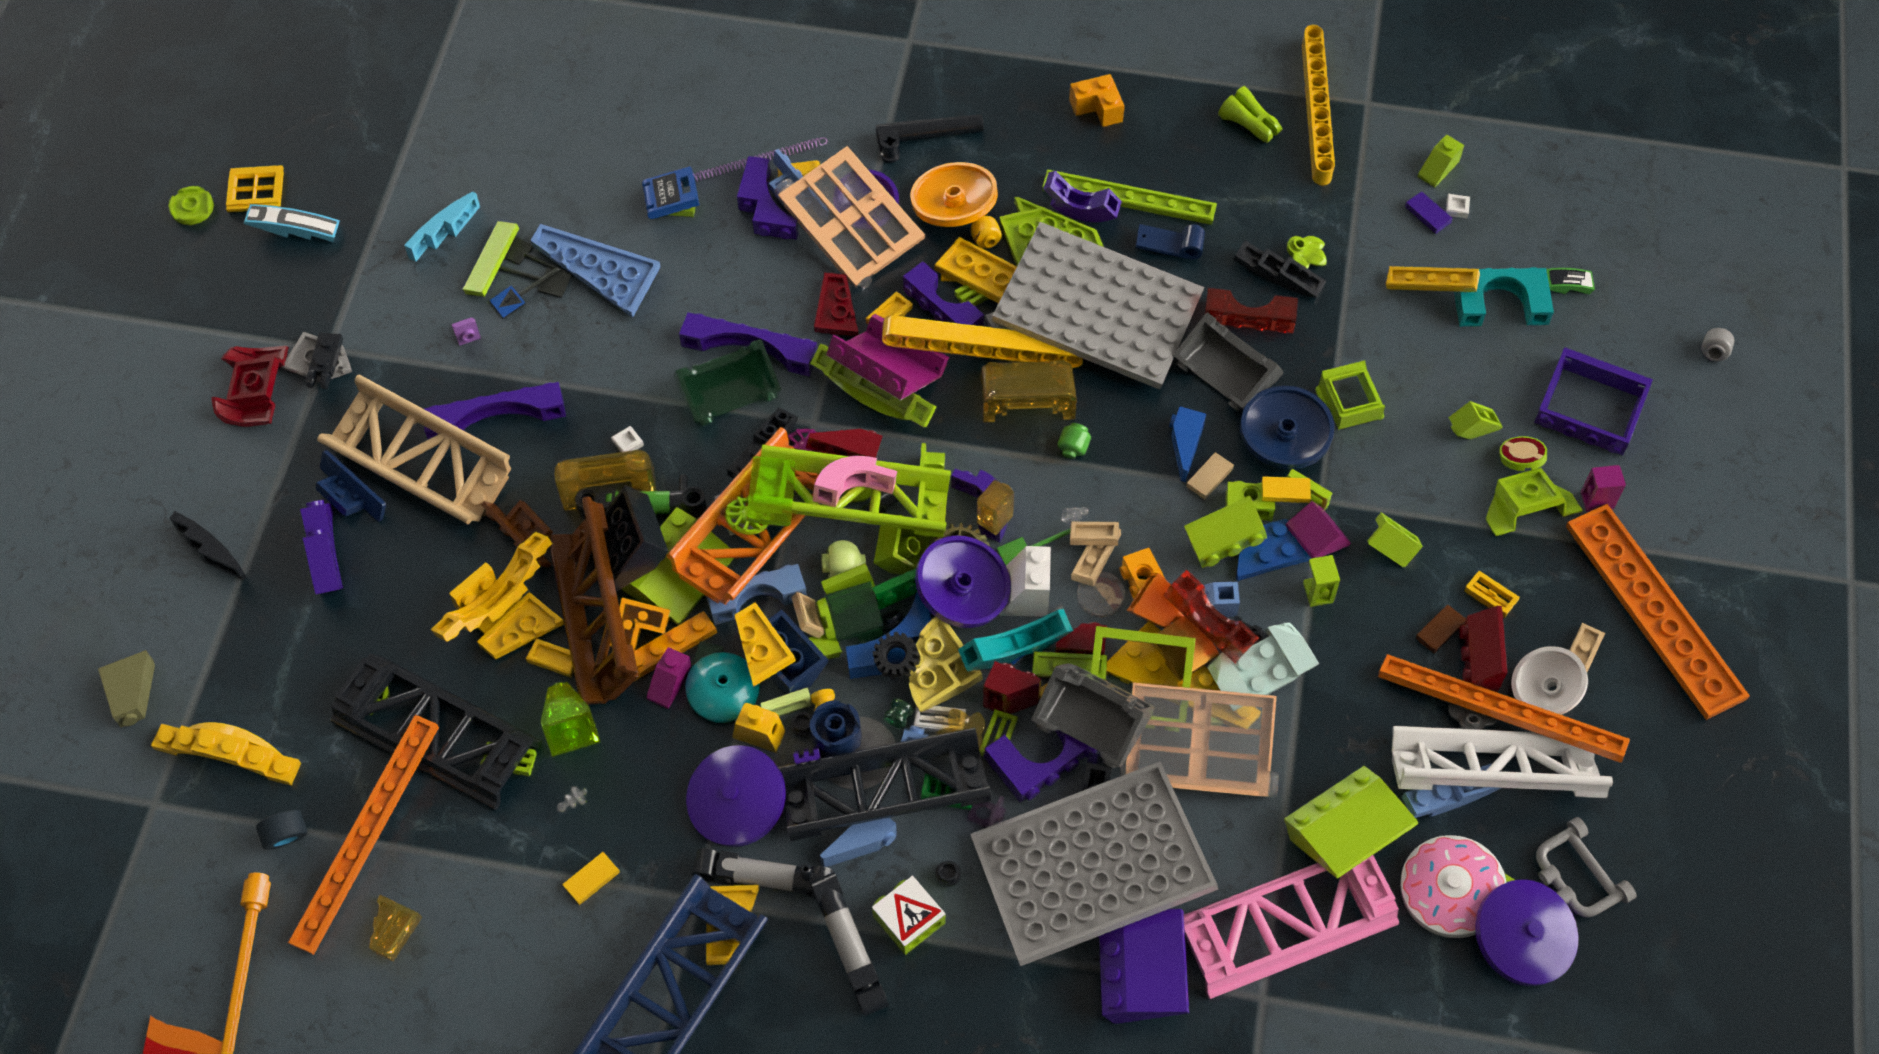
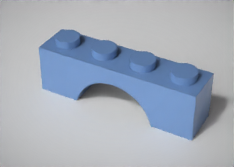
M795 564L785 565L780 569L770 572L763 571L758 573L749 581L734 600H730L726 605L721 602L716 603L709 597H707V602L714 625L735 620V614L752 597L758 595L772 596L785 606L793 603L791 597L796 592L806 596L807 593L799 565Z

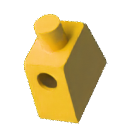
M744 703L736 720L732 737L776 753L786 730L778 714L763 709L757 705Z

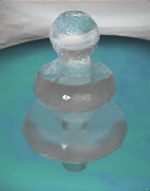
M1077 507L1072 509L1064 508L1061 522H1065L1066 525L1071 527V522L1081 521L1082 515H1087L1089 510L1087 507H1082L1080 510Z
M575 786L571 787L572 796L566 794L564 796L565 801L557 805V810L563 812L568 806L575 808L576 801L580 805H584L586 803L584 794L587 793V790L584 788L580 791Z

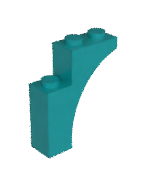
M1059 609L1010 631L974 638L959 648L958 651L967 672L989 669L993 667L995 661L1001 664H1009L1021 655L1033 654L1034 651L1042 652L1071 633L1073 629L1064 609Z

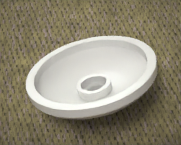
M1554 646L1539 648L1528 653L1517 664L1512 675V691L1517 700L1562 715L1577 706L1585 695L1588 685L1587 671L1579 657L1567 649ZM1551 686H1557L1554 691L1549 690Z

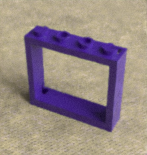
M1564 347L1534 423L1544 428L1561 432L1566 436L1580 439L1587 444L1604 448L1611 453L1624 455L1653 379ZM1563 369L1638 396L1623 437L1547 409Z

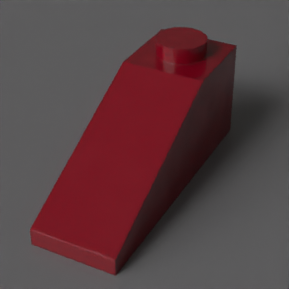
M864 429L816 432L809 434L805 448L827 454L876 458L883 436L872 430Z

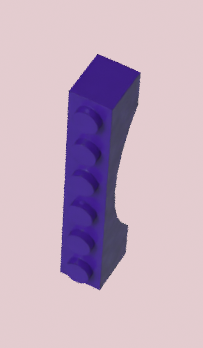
M689 312L679 332L681 347L705 351L726 345L747 346L773 356L788 372L810 377L814 367L810 363L817 351V342L807 338H796L785 333L779 334L764 328H753L742 323L736 324L721 318L715 319L706 317L703 314Z
M548 382L539 386L523 387L519 390L500 392L489 396H478L475 399L454 401L450 404L434 405L424 409L462 430L479 420L502 414H523L542 421L566 417L559 382ZM424 426L427 439L438 435V433Z

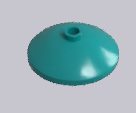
M718 652L701 658L693 665L686 679V696L690 706L698 715L712 722L728 723L736 721L744 703L755 705L759 696L760 685L757 684L753 687L747 661L733 653ZM724 678L727 680V682L725 684H721L718 682V680Z

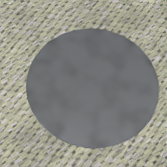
M859 717L862 738L860 747L855 751L896 743L894 736L885 725L872 718ZM890 767L861 772L864 789L882 782ZM851 774L829 779L840 787L854 790Z

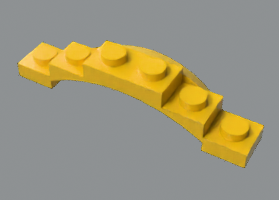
M533 533L525 542L517 547L510 563L496 582L470 604L458 610L447 612L430 629L433 634L448 642L455 638L462 628L471 632L478 628L484 619L494 622L501 618L505 611L513 603L518 602L528 590L524 582L530 579L540 567L536 559L544 555L547 548L553 544L551 540L540 533Z
M205 722L190 727L181 726L180 728L161 724L151 744V747L157 751L176 756L178 753L220 760L267 777L268 780L292 786L301 765L299 759L283 756L272 745L257 735L224 723Z

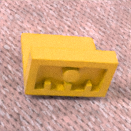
M486 562L449 593L455 608L460 609L470 604L496 582L497 579L494 571ZM518 602L513 603V604L505 611L504 615H505L509 610H511ZM501 618L494 622L484 619L478 629L485 634Z

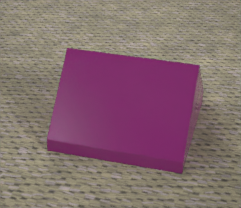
M1313 501L1285 525L1311 558L1325 556L1351 544L1326 511Z

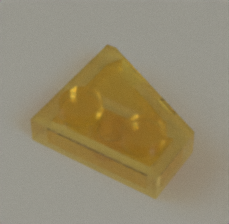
M379 895L377 900L379 904L378 916L374 917V932L370 939L369 948L374 953L393 962L419 924L422 916L414 910Z

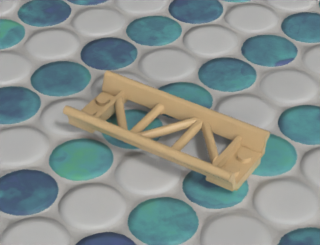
M357 375L354 381L359 393L333 434L322 433L318 436L317 441L466 524H469L471 521L479 522L482 516L485 517L487 510L481 504L483 501L494 503L509 478L508 473L512 469L508 462L510 456L371 380ZM384 404L405 415L407 418L382 456L378 412ZM417 422L438 433V435L394 457L412 426L416 425ZM369 426L373 457L356 449ZM439 445L417 482L394 469ZM450 446L457 496L454 502L427 488L429 479ZM460 446L481 457L465 483Z

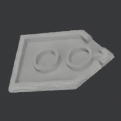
M303 332L286 358L285 366L281 368L307 377L318 337ZM343 345L341 346L335 372L331 379L352 372ZM317 376L316 381L320 382L321 376Z

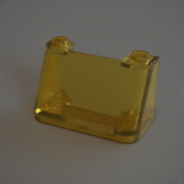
M1065 360L1015 363L989 362L982 367L983 422H995V416L1001 412L1002 416L1007 415V409L1052 408L1053 414H1057V411L1062 412L1064 420L1075 419L1077 398L1073 369L1069 362Z
M642 450L561 461L555 467V482L564 510L576 509L575 496L579 490L586 487L632 481V488L635 490L657 491L653 461Z

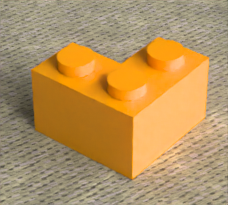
M1111 74L1070 84L1069 101L1076 116L1096 111L1103 127L1123 122L1124 103Z
M626 598L621 599L619 608L627 645L633 646V651L636 650L641 628L665 633L671 612L670 609Z

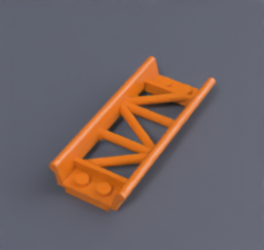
M782 427L765 444L795 449L789 445L787 432ZM762 448L666 555L671 561L672 570L679 574L680 579L716 603L721 602L726 605L730 600H734L806 516L782 512V515L787 517L788 522L773 540H771L767 528L758 533L760 536L758 538L755 535L739 533L733 530L726 522L725 512L728 504L739 496L747 498V496L753 498L755 496ZM790 470L803 486L814 493V485L819 476L818 473ZM718 524L719 526H724L756 548L699 549L697 547ZM757 557L742 576L714 559Z

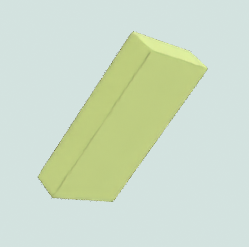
M804 688L762 702L760 705L761 708L775 712L780 717L810 707L811 697L808 688Z

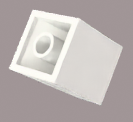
M1026 546L1006 565L1011 581V592L1005 608L999 615L1033 617L1048 615L1051 547Z

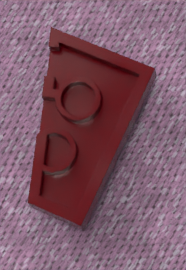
M824 272L814 332L846 336L859 335L847 275Z

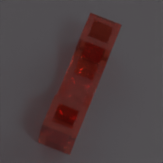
M1208 288L1205 314L1208 312L1221 325L1293 333L1296 323L1298 298L1275 296L1269 304L1259 308H1251L1237 302L1231 290Z
M1187 569L1170 585L1163 595L1234 663L1259 639L1242 621L1231 620L1217 611L1206 596L1205 586Z

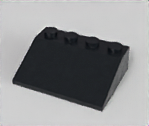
M626 485L623 486L605 511L608 530L604 533L616 592L654 570L660 561L665 559L668 552L649 496Z

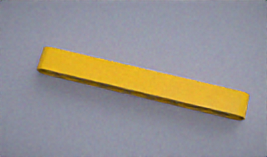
M1309 25L1304 31L1302 56L1313 181L1323 186L1329 184L1332 180L1335 160L1324 34L1320 26Z
M888 316L883 320L882 342L887 346L1076 368L1083 363V358L1015 330L900 316Z

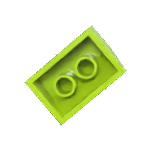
M1247 496L1184 526L1190 544L1202 568L1214 566L1221 559L1227 556L1238 555L1243 549L1249 546H1257L1264 539H1267L1265 528L1251 496Z

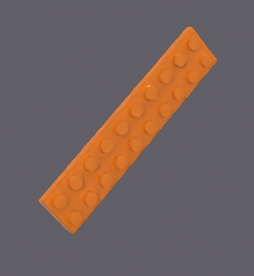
M1608 504L1567 522L1566 528L1706 720L1749 698L1750 695Z

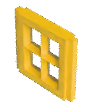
M283 166L231 168L226 200L227 212L248 211L250 204L281 207ZM258 178H274V185L258 186ZM254 179L253 186L237 187V181ZM273 190L272 198L256 199L257 191ZM252 192V199L236 200V193Z

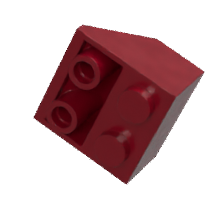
M995 661L983 686V707L992 711L996 709L1012 714L1037 705L1040 701L1041 678H1038L1032 672L1017 670L1011 664H1001Z

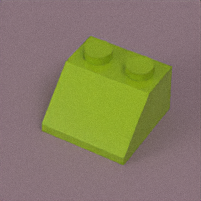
M880 525L874 564L891 574L902 575L917 567L921 556L929 547L930 539H933V537L914 534L915 530Z

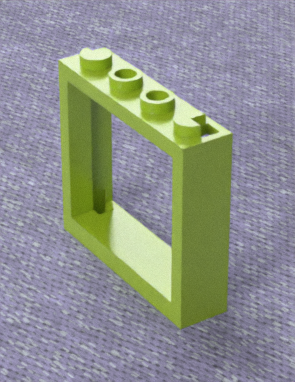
M1096 626L1091 667L1092 674L1098 676L1102 638L1183 647L1187 649L1182 687L1190 688L1196 638ZM1180 700L1178 719L1151 716L1150 720L1186 723L1188 701ZM1146 725L1145 728L1155 729V725ZM1165 726L1164 730L1179 732L1180 728Z

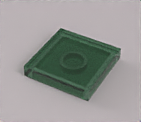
M871 581L825 595L838 642L884 628Z

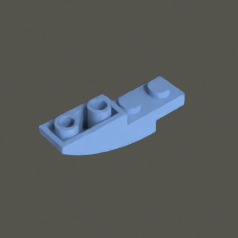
M1492 764L1480 767L1481 771H1486ZM1433 785L1432 790H1410L1401 797L1407 809L1415 818L1427 814L1432 817L1471 803L1501 788Z

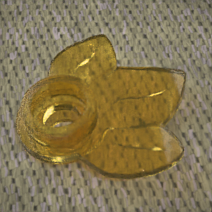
M951 709L948 715L949 727L937 731V735L975 727L980 749L982 746L981 734L985 729L983 716L976 712L969 717L962 710Z

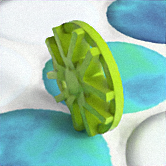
M739 496L727 505L725 519L733 530L742 534L753 535L764 531L768 527L770 514L752 512L753 498L750 496L741 498ZM740 523L745 525L744 528L738 527ZM749 525H751L755 529L750 530L748 529Z

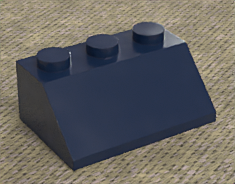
M780 610L768 620L795 656V662L770 676V678L786 695L811 687L828 663V659L783 610Z

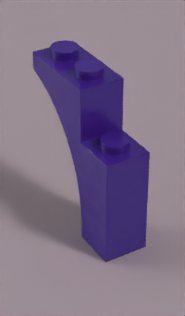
M748 156L737 194L738 209L745 212H755L752 220L754 234L797 240L799 233L797 219L783 212L774 203L768 192V182L771 174L770 160Z
M324 500L306 503L307 508H302L300 511L306 533L303 542L315 594L342 589L343 585L333 536L332 504H325Z

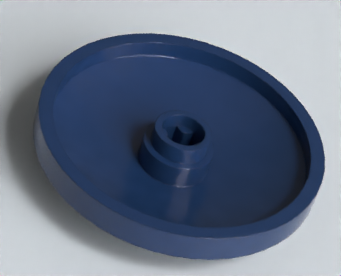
M1275 386L1256 394L1245 406L1240 423L1241 437L1249 452L1261 462L1280 469H1300L1319 461L1331 446L1335 428L1332 414L1326 404L1313 393L1294 386Z

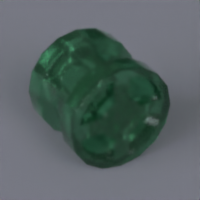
M894 698L890 703V710H887L883 717L890 725L904 729L907 725V718L912 716L914 709L904 700Z

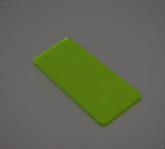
M759 456L753 457L746 518L748 522L779 526L791 525L795 461Z

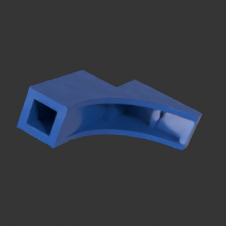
M918 592L907 616L896 628L889 632L891 636L894 635V632H898L899 635L904 633L907 637L910 636L913 639L915 645L919 639L920 632L931 621L930 614H932L923 604ZM880 638L864 644L846 646L850 679L882 675L873 660L875 644L879 645ZM901 648L892 649L887 655L888 662L891 664L901 663L905 659V651Z

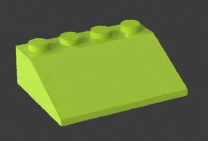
M678 507L660 526L668 552L697 521L696 518ZM710 532L697 548L729 549L730 547ZM667 556L663 561H660L654 570L622 588L624 592L642 603L670 609L669 620L677 625L684 621L704 596L703 593L679 578V574L672 570L671 561ZM734 558L714 559L728 567Z
M1365 766L1284 818L1290 841L1337 879L1418 825L1417 819L1384 781Z

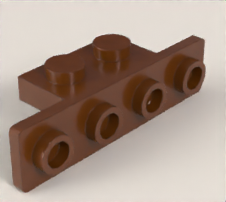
M520 500L507 516L493 503L483 501L481 504L487 510L485 514L491 520L497 521L501 525L499 529L505 535L511 536L515 540L513 544L516 547L525 542L535 532L547 537L553 533L524 501ZM544 555L536 559L540 566L550 568L552 565Z

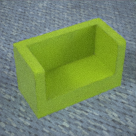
M1333 555L1311 558L1309 565L1313 578L1304 579L1303 581L1309 605L1312 607L1333 603L1340 583Z

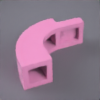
M851 456L836 460L827 465L819 474L814 485L813 501L836 507L842 493L853 487H868L892 494L895 488L897 471L877 466V458Z

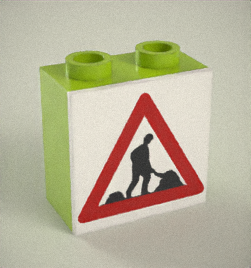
M913 875L907 880L900 881L892 892L887 896L883 895L878 898L872 906L874 919L905 955L946 924L944 911Z

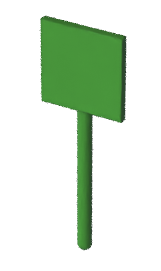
M1071 528L1031 546L1040 547L1068 535ZM1023 537L998 547L997 550L1003 562L1007 565L1027 544Z

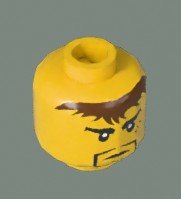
M991 216L981 217L974 221L970 227L973 240L980 248L994 247L1002 237L997 221Z

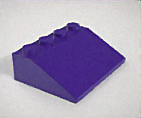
M1167 909L1099 936L1102 1016L1114 1024L1189 1013L1184 911L1182 909Z

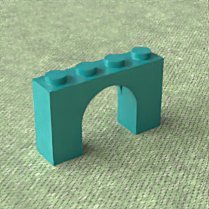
M1546 268L1479 269L1480 275L1476 292L1454 291L1459 327L1482 326L1486 315L1483 294L1494 289L1510 291L1521 300L1526 325H1549L1554 313Z

